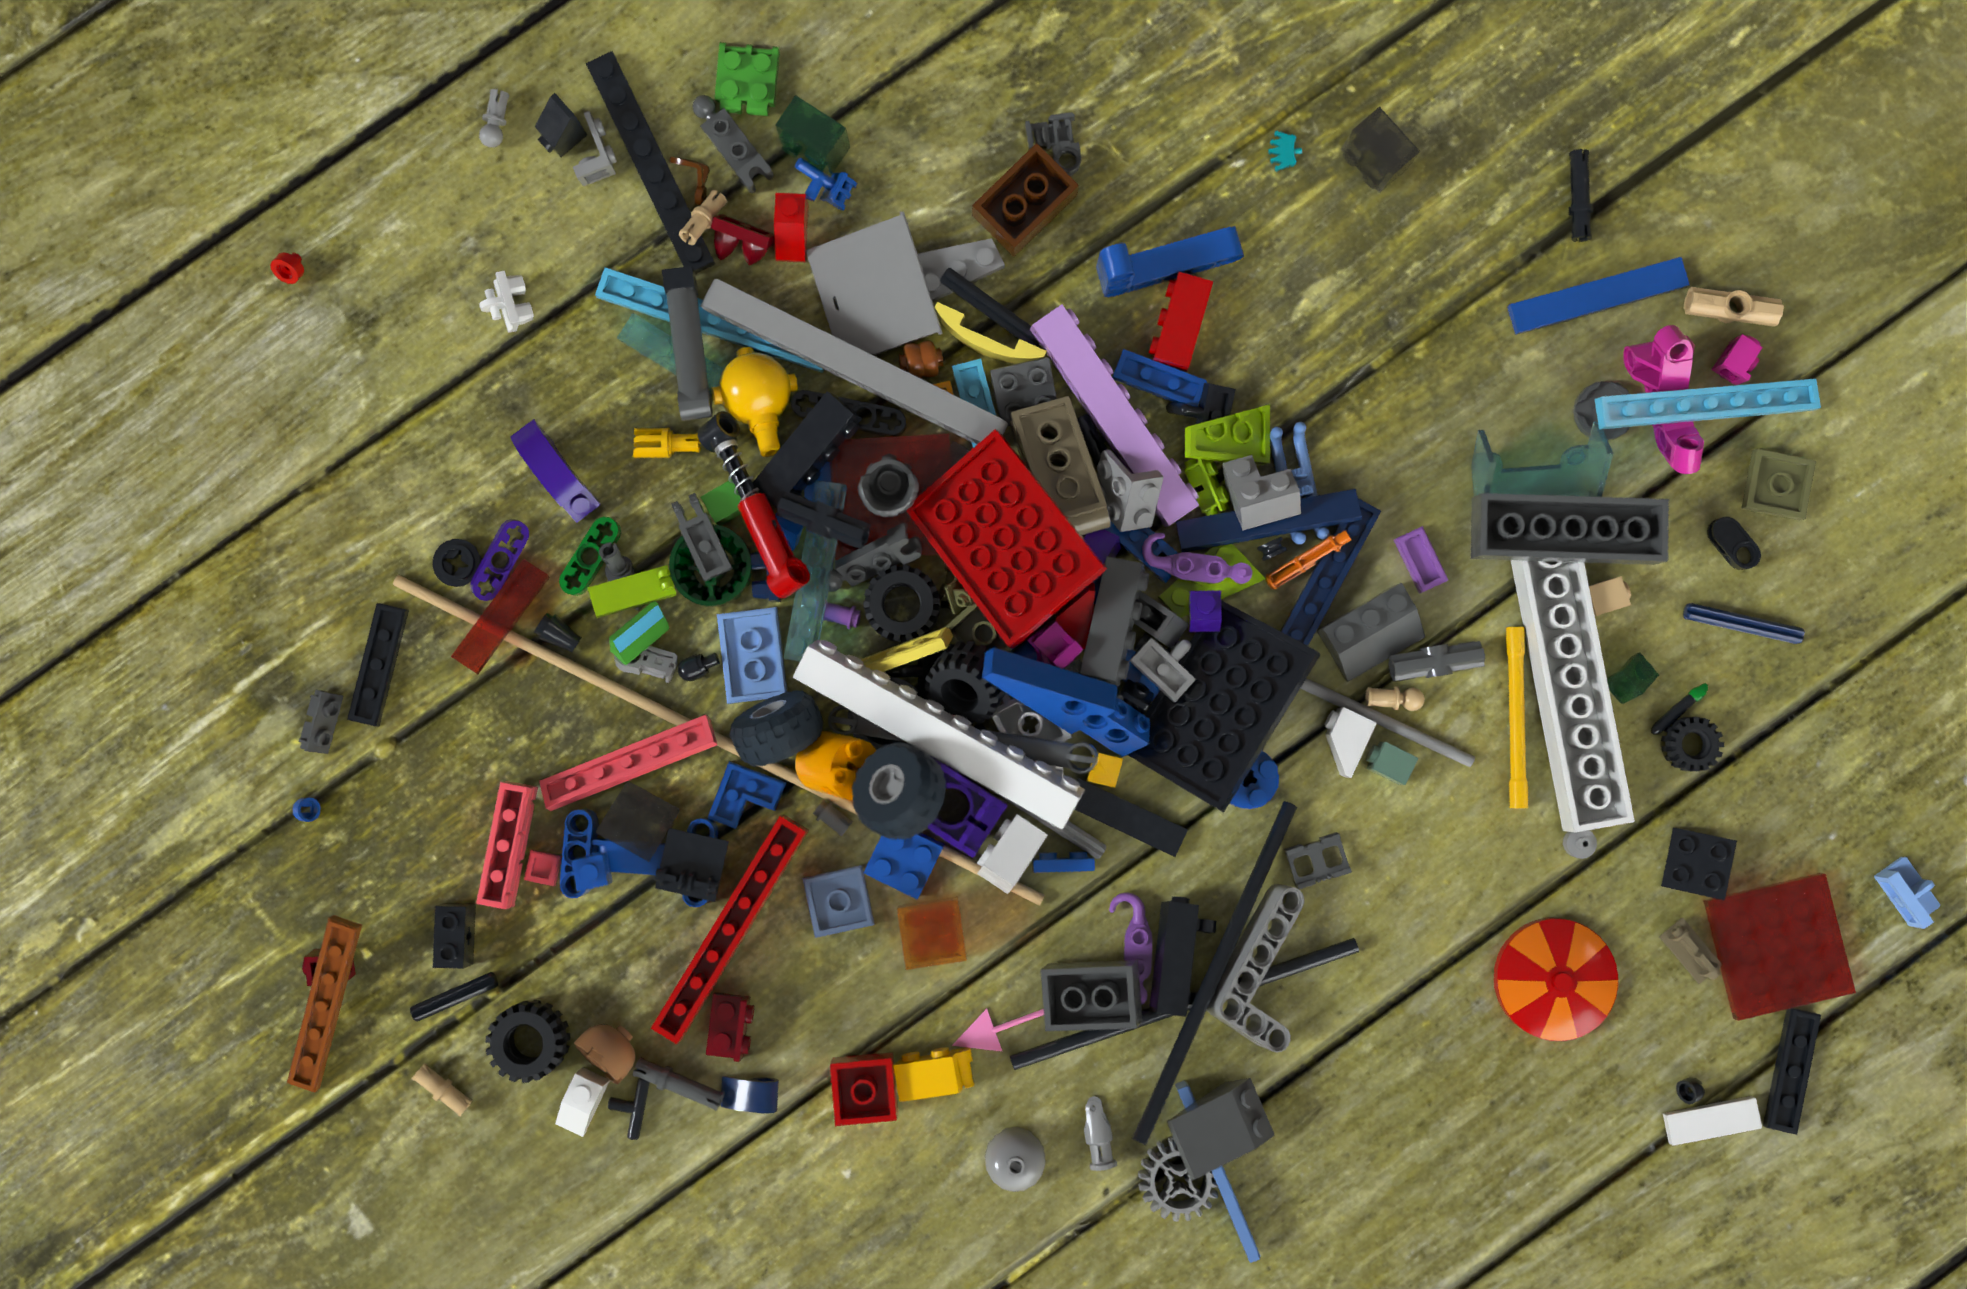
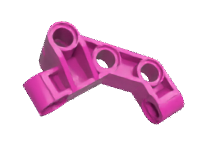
M1668 325L1656 333L1652 342L1626 346L1623 351L1624 364L1631 377L1644 384L1645 393L1689 389L1695 344L1687 335L1682 333L1679 327ZM1693 421L1653 425L1657 447L1675 471L1682 474H1693L1700 470L1704 440L1699 435Z

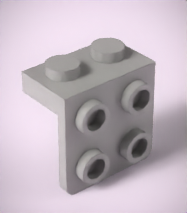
M1110 450L1102 451L1097 465V478L1107 504L1110 521L1120 532L1152 527L1164 476L1158 470L1131 474Z

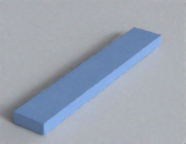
M1183 1080L1175 1084L1184 1108L1196 1102L1187 1081ZM1223 1166L1213 1170L1212 1173L1249 1262L1252 1263L1259 1260L1261 1256Z

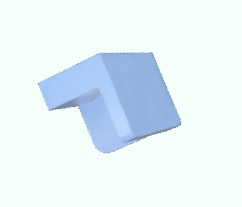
M1900 857L1874 875V878L1908 926L1925 929L1934 923L1929 914L1940 907V903L1930 891L1935 884L1932 880L1922 879L1908 858Z

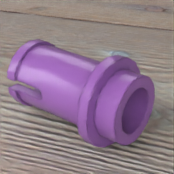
M826 601L822 610L821 620L846 625L847 629L850 630L851 627H858L861 611L856 610V606L848 608Z

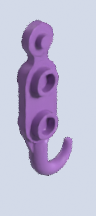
M1164 533L1150 535L1142 546L1143 557L1150 566L1163 569L1182 580L1214 584L1223 581L1225 578H1231L1235 583L1245 584L1252 577V569L1248 564L1237 563L1234 566H1229L1225 560L1218 556L1181 552L1167 557L1156 556L1151 550L1152 544L1157 539H1163L1165 537Z
M1125 892L1113 898L1109 911L1114 913L1116 906L1124 901L1129 902L1133 906V917L1125 932L1124 960H1138L1142 1005L1147 1000V991L1143 987V981L1150 975L1152 966V932L1145 917V907L1142 900L1133 893Z

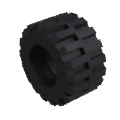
M897 565L890 566V569H883L876 578L873 577L869 582L870 585L864 594L865 601H863L865 615L873 629L882 637L893 642L905 643L928 634L933 625L936 624L940 613L939 593L932 579L924 574L922 570L911 568L909 565L897 567ZM901 586L913 589L920 599L918 614L906 622H898L891 619L884 607L887 594L894 588Z
M958 641L955 645L951 643L942 651L928 672L925 679L927 680L925 690L929 692L927 697L929 700L941 704L944 711L949 714L966 718L970 721L971 725L974 722L977 724L984 723L985 719L989 720L993 716L1006 692L983 678L985 652L988 651L986 650L987 647L982 644L977 646L972 641H968L967 644L963 641Z
M527 1000L513 1005L496 1017L497 1020L491 1023L488 1029L491 1033L486 1036L485 1043H490V1047L485 1050L487 1056H493L494 1060L489 1062L493 1068L497 1065L500 1067L499 1075L504 1077L508 1074L510 1075V1081L516 1082L522 1079V1083H529L533 1079L537 1081L548 1075L565 1059L563 1056L568 1053L570 1046L567 1045V1042L571 1040L570 1033H566L565 1030L569 1027L567 1020L561 1021L559 1017L563 1014L559 1010L554 1012L551 1010L553 1005L549 1003L542 1005L540 1000L532 1002ZM520 1024L530 1025L541 1034L543 1049L538 1057H527L516 1048L514 1033Z

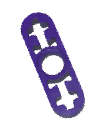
M509 519L502 523L470 582V588L472 593L480 600L489 601L499 594L529 538V530L521 521ZM516 526H519L518 532L521 533V537L519 539L514 537L509 544L515 548L514 551L511 552L506 547L500 546L501 540L507 544L510 539V535L506 533L508 528L514 529ZM499 551L505 552L508 556L507 564L502 568H495L491 563L492 556ZM486 567L496 574H501L498 579L492 576L489 582L493 587L491 591L485 590L483 594L480 593L481 588L478 586V583L480 581L486 582L490 576L489 573L484 572Z

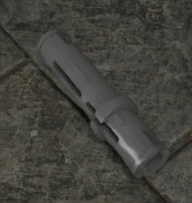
M640 1057L635 1066L637 1070L633 1071L634 1077H639L657 1085V1089L661 1091L667 1089L715 1111L719 1109L722 1103L721 1098H724L725 1092L718 1091L673 1072V1068L670 1066L664 1068Z

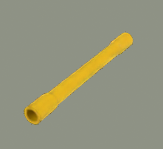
M1506 627L1510 730L1509 808H1528L1524 697L1525 627Z

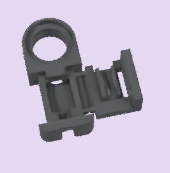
M1074 113L1049 116L1048 124L1047 122L1030 124V121H1025L1028 151L1033 147L1034 141L1040 147L1047 146V149H1051L1052 146L1053 160L1069 176L1077 173L1081 164L1079 142L1074 143L1071 121L1075 120ZM1063 154H1071L1075 157L1076 164L1071 168H1064L1060 165L1059 158Z

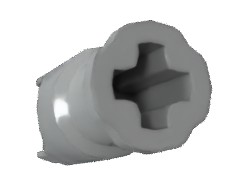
M1092 1096L1088 1099L1085 1106L1087 1119L1085 1121L1084 1135L1086 1144L1090 1147L1092 1163L1089 1164L1090 1170L1103 1171L1116 1167L1117 1161L1113 1159L1110 1141L1113 1140L1111 1125L1106 1114L1103 1112L1101 1099Z

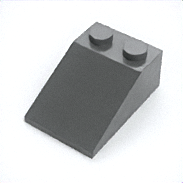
M1251 1078L1224 1082L1166 1121L1191 1180L1197 1179L1255 1150L1275 1136Z

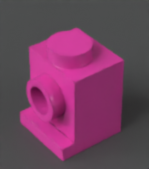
M1742 334L1728 343L1711 370L1733 385H1740L1750 379L1751 375L1749 373L1758 364L1760 359L1757 356L1763 347L1760 346L1761 343L1756 338Z

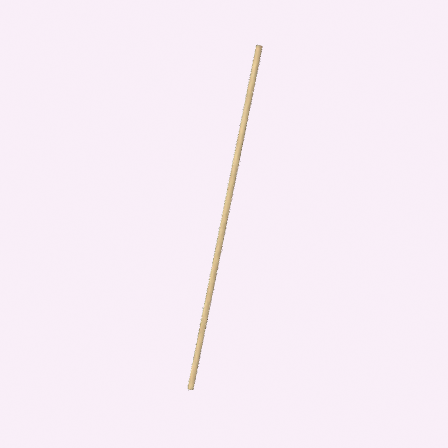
M398 575L393 582L394 586L676 726L691 721V719L401 575ZM714 731L717 746L739 756L732 739ZM778 762L759 766L856 814L852 803L853 800L839 798L805 787L799 780L796 771ZM944 845L939 855L975 874L981 869V866L977 864L978 861ZM1018 881L1011 890V892L1039 906L1045 896Z

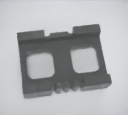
M1334 832L1319 837L1320 841H1314L1305 844V846L1297 844L1283 849L1297 889L1316 884L1315 881L1320 883L1321 880L1326 881V878H1336L1352 872L1345 855L1340 834ZM1337 846L1342 857V863L1328 868L1322 851L1325 848ZM1308 855L1314 871L1309 875L1299 877L1293 861L1295 858Z

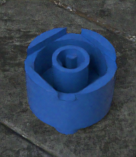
M1261 751L1250 769L1251 783H1246L1243 786L1242 782L1230 805L1243 809L1262 807L1276 793L1279 784L1278 767L1265 752Z

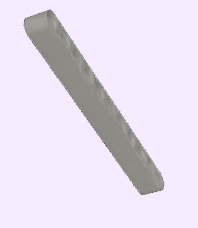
M718 279L713 280L700 305L701 308L712 315L975 444L980 443L994 429L998 430L1003 436L1008 426V423L998 416Z

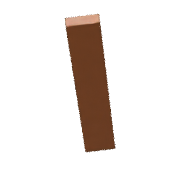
M335 915L328 918L287 1079L288 1084L314 1093L320 1089L362 924Z

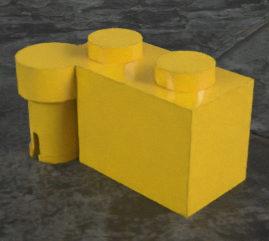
M948 1047L932 1050L931 1055L920 1056V1052H910L901 1055L902 1059L893 1065L900 1102L959 1094L963 1090L962 1086L965 1089L975 1086L970 1065L973 1059L971 1048L969 1047L949 1051Z

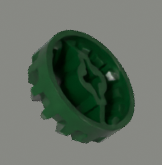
M713 524L724 550L729 552L734 560V565H732L734 574L726 585L720 587V580L727 572L706 581L705 586L696 579L694 571L699 572L697 565L694 566L695 561L683 535L675 543L669 560L671 579L676 589L686 599L704 607H721L733 600H737L751 582L752 561L749 547L734 531Z

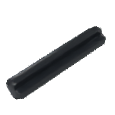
M489 972L411 1006L410 1013L413 1020L418 1022L498 986L496 975L493 972Z

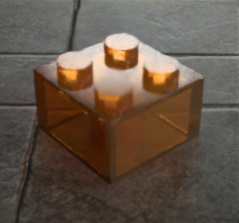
M958 896L898 905L897 913L906 970L967 961Z

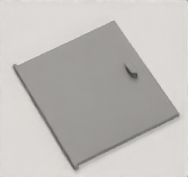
M901 211L900 215L806 250L833 336L875 356L938 333V335L943 334L904 211Z

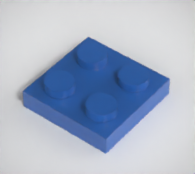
M923 833L916 834L912 838L896 840L881 835L863 873L918 900L945 844Z

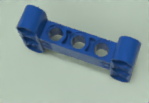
M590 809L574 810L569 813L565 820L560 889L569 898H579L591 891V889H586L578 892L571 887V878L574 876L571 860L575 859L573 850L576 845H581L585 849L586 856L607 852L611 872L655 875L657 868H660L665 843L598 838L599 821L596 813ZM580 814L588 819V827L585 831L579 830L576 826V818ZM707 817L699 818L692 821L688 826L687 832L696 834L697 826L700 823L706 824L710 829L709 837L718 839L719 830L714 820ZM682 895L684 902L694 908L701 907L709 902V900L703 899L699 901L691 896Z

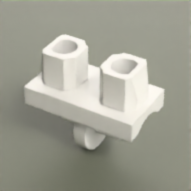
M505 271L496 272L497 279L493 283L497 297H495L493 289L485 290L487 299L480 302V309L482 312H491L493 320L502 318L500 314L501 309L508 333L515 332L519 325L532 321L534 317L529 302L515 305L512 296L525 294V283L522 275L506 276Z

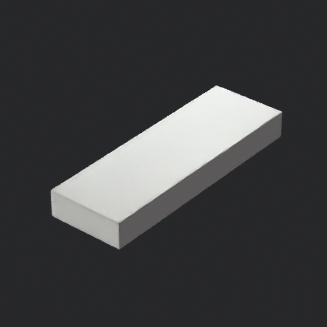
M1753 1096L1663 1113L1668 1142L1672 1146L1762 1128L1757 1100Z

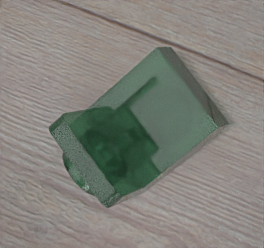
M1639 652L1631 656L1618 672L1607 677L1608 687L1615 698L1621 704H1624L1642 695L1659 674Z

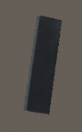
M381 603L376 604L347 720L380 727L409 610Z
M1077 779V782L1080 784L1079 787L1085 789L1074 810L1176 857L1188 831L1187 829L1082 779Z
M1791 1007L1786 1009L1763 1126L1766 1128L1795 1135L1798 1133L1821 1019L1820 1014Z

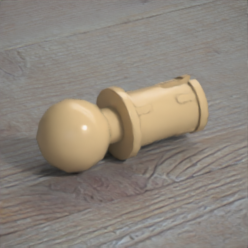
M1395 686L1393 689L1368 687L1365 695L1367 707H1392L1393 710H1398L1399 705H1402L1407 710L1416 711L1422 708L1425 701L1424 694L1414 687L1407 688L1403 693H1400L1398 686Z

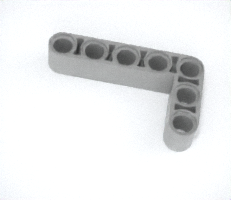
M1274 884L1266 891L1235 946L1207 1009L1212 1016L1251 1042L1276 1053L1286 1050L1289 1046V1030L1250 1004V1001L1304 905V896L1299 889L1282 884ZM1286 894V902L1283 905V897ZM1272 921L1271 929L1268 931V924ZM1257 946L1256 956L1253 958V951ZM1242 973V981L1238 984L1239 975ZM1227 1000V1007L1223 1011V1004ZM1250 1016V1022L1246 1026V1020ZM1273 1031V1036L1269 1041V1035Z

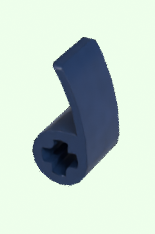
M723 1076L721 1091L725 1092L724 1098H721V1107L752 1113H775L778 1108L779 1080L767 1077L744 1080Z

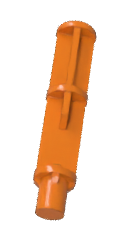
M1344 530L1336 536L1330 535L1324 541L1301 555L1294 557L1293 560L1270 574H1267L1265 578L1268 586L1276 590L1281 585L1316 565L1318 559L1331 551L1339 552L1343 545L1351 541L1347 531Z

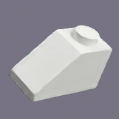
M1344 707L1337 708L1336 712L1333 710L1330 712L1325 722V727L1328 728L1325 736L1339 774L1345 778H1352L1376 726V722Z
M582 1067L575 1073L566 1091L555 1124L583 1137L610 1080Z

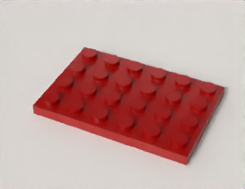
M996 429L914 500L913 505L906 510L1006 645L1011 649L1015 648L1107 570L1106 566L1014 449Z

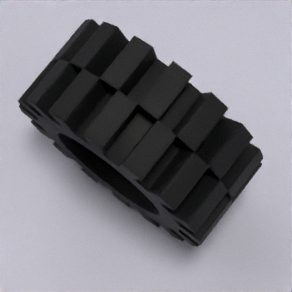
M1684 717L1676 720L1671 727L1664 730L1667 732V735L1661 738V741L1665 742V746H1661V750L1668 754L1664 756L1665 759L1672 761L1671 765L1675 768H1680L1682 771L1700 772V770L1710 769L1709 766H1715L1718 763L1715 760L1716 757L1721 758L1723 752L1719 751V747H1724V742H1719V738L1723 737L1722 733L1715 731L1718 727L1714 723H1709L1710 720L1706 718ZM1691 732L1698 734L1703 743L1702 750L1695 756L1686 754L1682 747L1683 738Z

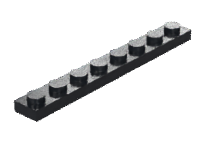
M613 51L587 62L586 65L683 267L692 266L696 274L715 265L702 235L695 245L688 244L691 237L685 243L679 236V231L691 219V212Z

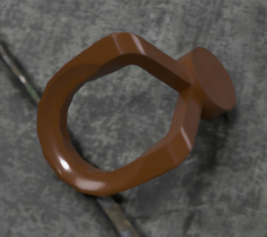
M670 156V163L697 169L695 204L701 205L707 196L705 184L710 172L709 166L696 161Z

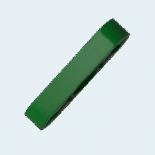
M600 517L594 521L559 578L560 587L565 593L579 596L587 591V588L591 585L604 564V560L599 555L600 546L592 543L591 540L594 538L599 541L603 534L599 530L602 525L607 527L611 523L610 530L613 531L612 536H604L600 543L612 542L613 545L614 543L616 544L621 536V527L618 522L610 517ZM588 548H595L598 552V560L592 565L585 564L582 559L583 552ZM577 563L582 568L590 570L588 575L584 572L580 574L578 581L581 582V586L579 588L575 586L572 589L569 588L571 583L567 581L570 576L576 577L580 571L574 568Z

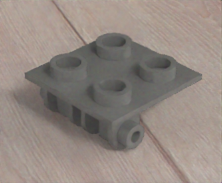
M1049 357L990 370L999 417L1006 421L1008 426H1010V421H1012L1011 412L1057 399Z

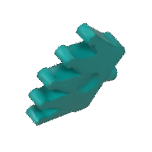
M1275 131L1274 136H1278L1280 139L1270 140V145L1277 146L1268 150V154L1277 155L1270 159V163L1280 164L1275 166V171L1295 166L1297 161L1294 154H1302V148H1294L1296 136Z

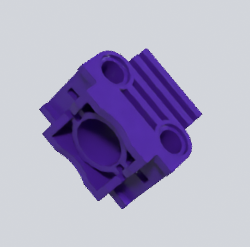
M934 758L944 772L946 788L962 790L968 797L970 809L968 814L957 822H948L938 815L927 828L974 858L1008 805L949 765Z

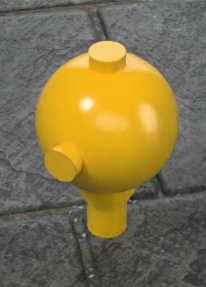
M744 347L736 351L737 357L724 368L719 379V385L711 387L714 405L722 404L726 412L731 414L737 421L748 424L750 432L757 439L761 456H774L781 448L777 435V428L779 427L778 417L786 409L791 392L798 391L796 375L794 373L787 374L783 366L774 358L765 354L754 353L752 347Z

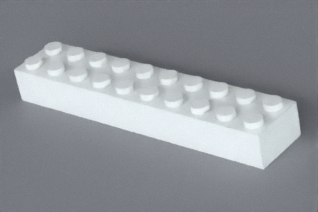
M1511 560L1563 831L1575 833L1635 822L1585 564L1580 562Z

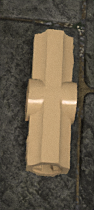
M1691 287L1688 289L1683 309H1685V314L1716 318L1723 323L1737 321L1775 327L1779 324L1783 315L1784 305L1782 304V299L1753 296L1742 290L1725 292ZM1730 301L1736 304L1737 313L1731 310L1729 306Z

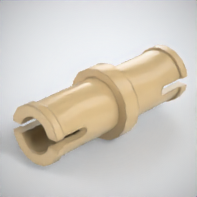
M712 190L701 206L694 208L691 213V219L679 231V236L685 243L691 237L688 244L695 245L705 229L711 227L713 217L727 203L722 193L715 199L714 197L718 191Z
M426 1063L423 1064L412 1078L413 1081H416L433 1094L432 1099L436 1102L438 1100L442 1101L457 1113L459 1117L473 1101L451 1085L453 1083L452 1080L449 1078L445 1080L427 1066Z

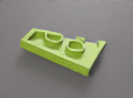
M1270 404L1185 428V458L1228 462L1252 455L1255 464L1266 465L1270 463Z
M1234 544L1210 548L1205 555L1221 557L1229 566H1234L1237 563L1248 564L1252 569V577L1247 583L1238 584L1231 578H1225L1223 581L1214 584L1178 578L1158 598L1171 612L1182 618L1189 615L1190 591H1221L1222 600L1266 578Z

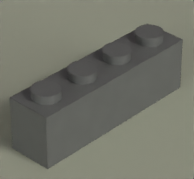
M1106 557L1105 566L1107 570L1102 575L1080 674L1120 687L1121 679H1126L1128 674L1129 661L1125 660L1128 649L1132 650L1134 647L1136 632H1133L1132 629L1134 620L1139 621L1141 616L1142 603L1139 602L1141 591L1145 592L1147 589L1149 574L1145 573L1143 563Z

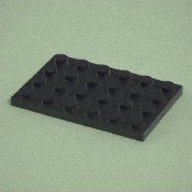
M1221 600L1222 621L1220 631L1196 632L1190 641L1191 648L1178 661L1196 680L1176 702L1171 701L1161 690L1159 691L1145 714L1150 719L1149 744L1128 754V756L1224 813L1321 654L1315 649Z

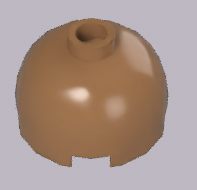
M608 1024L595 1025L585 1031L574 1042L577 1045V1050L593 1066L596 1065L603 1072L607 1071L604 1076L616 1085L626 1077L633 1067L635 1050L629 1042L633 1037L621 1025L617 1029Z

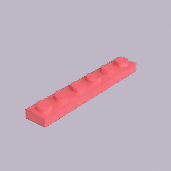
M703 715L540 780L539 783L546 809L549 811L556 810L718 745L710 718L707 715Z

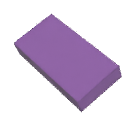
M1423 526L1394 539L1419 594L1448 581L1447 575Z

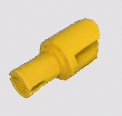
M634 428V435L636 436L634 438V458H670L674 452L700 453L701 451L698 433L674 434L670 428Z

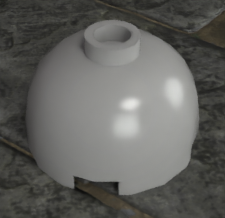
M1020 1127L1005 1128L990 1140L985 1152V1164L991 1180L1000 1188L1011 1192L1025 1191L1036 1184L1043 1174L1046 1161L1044 1147L1031 1131Z

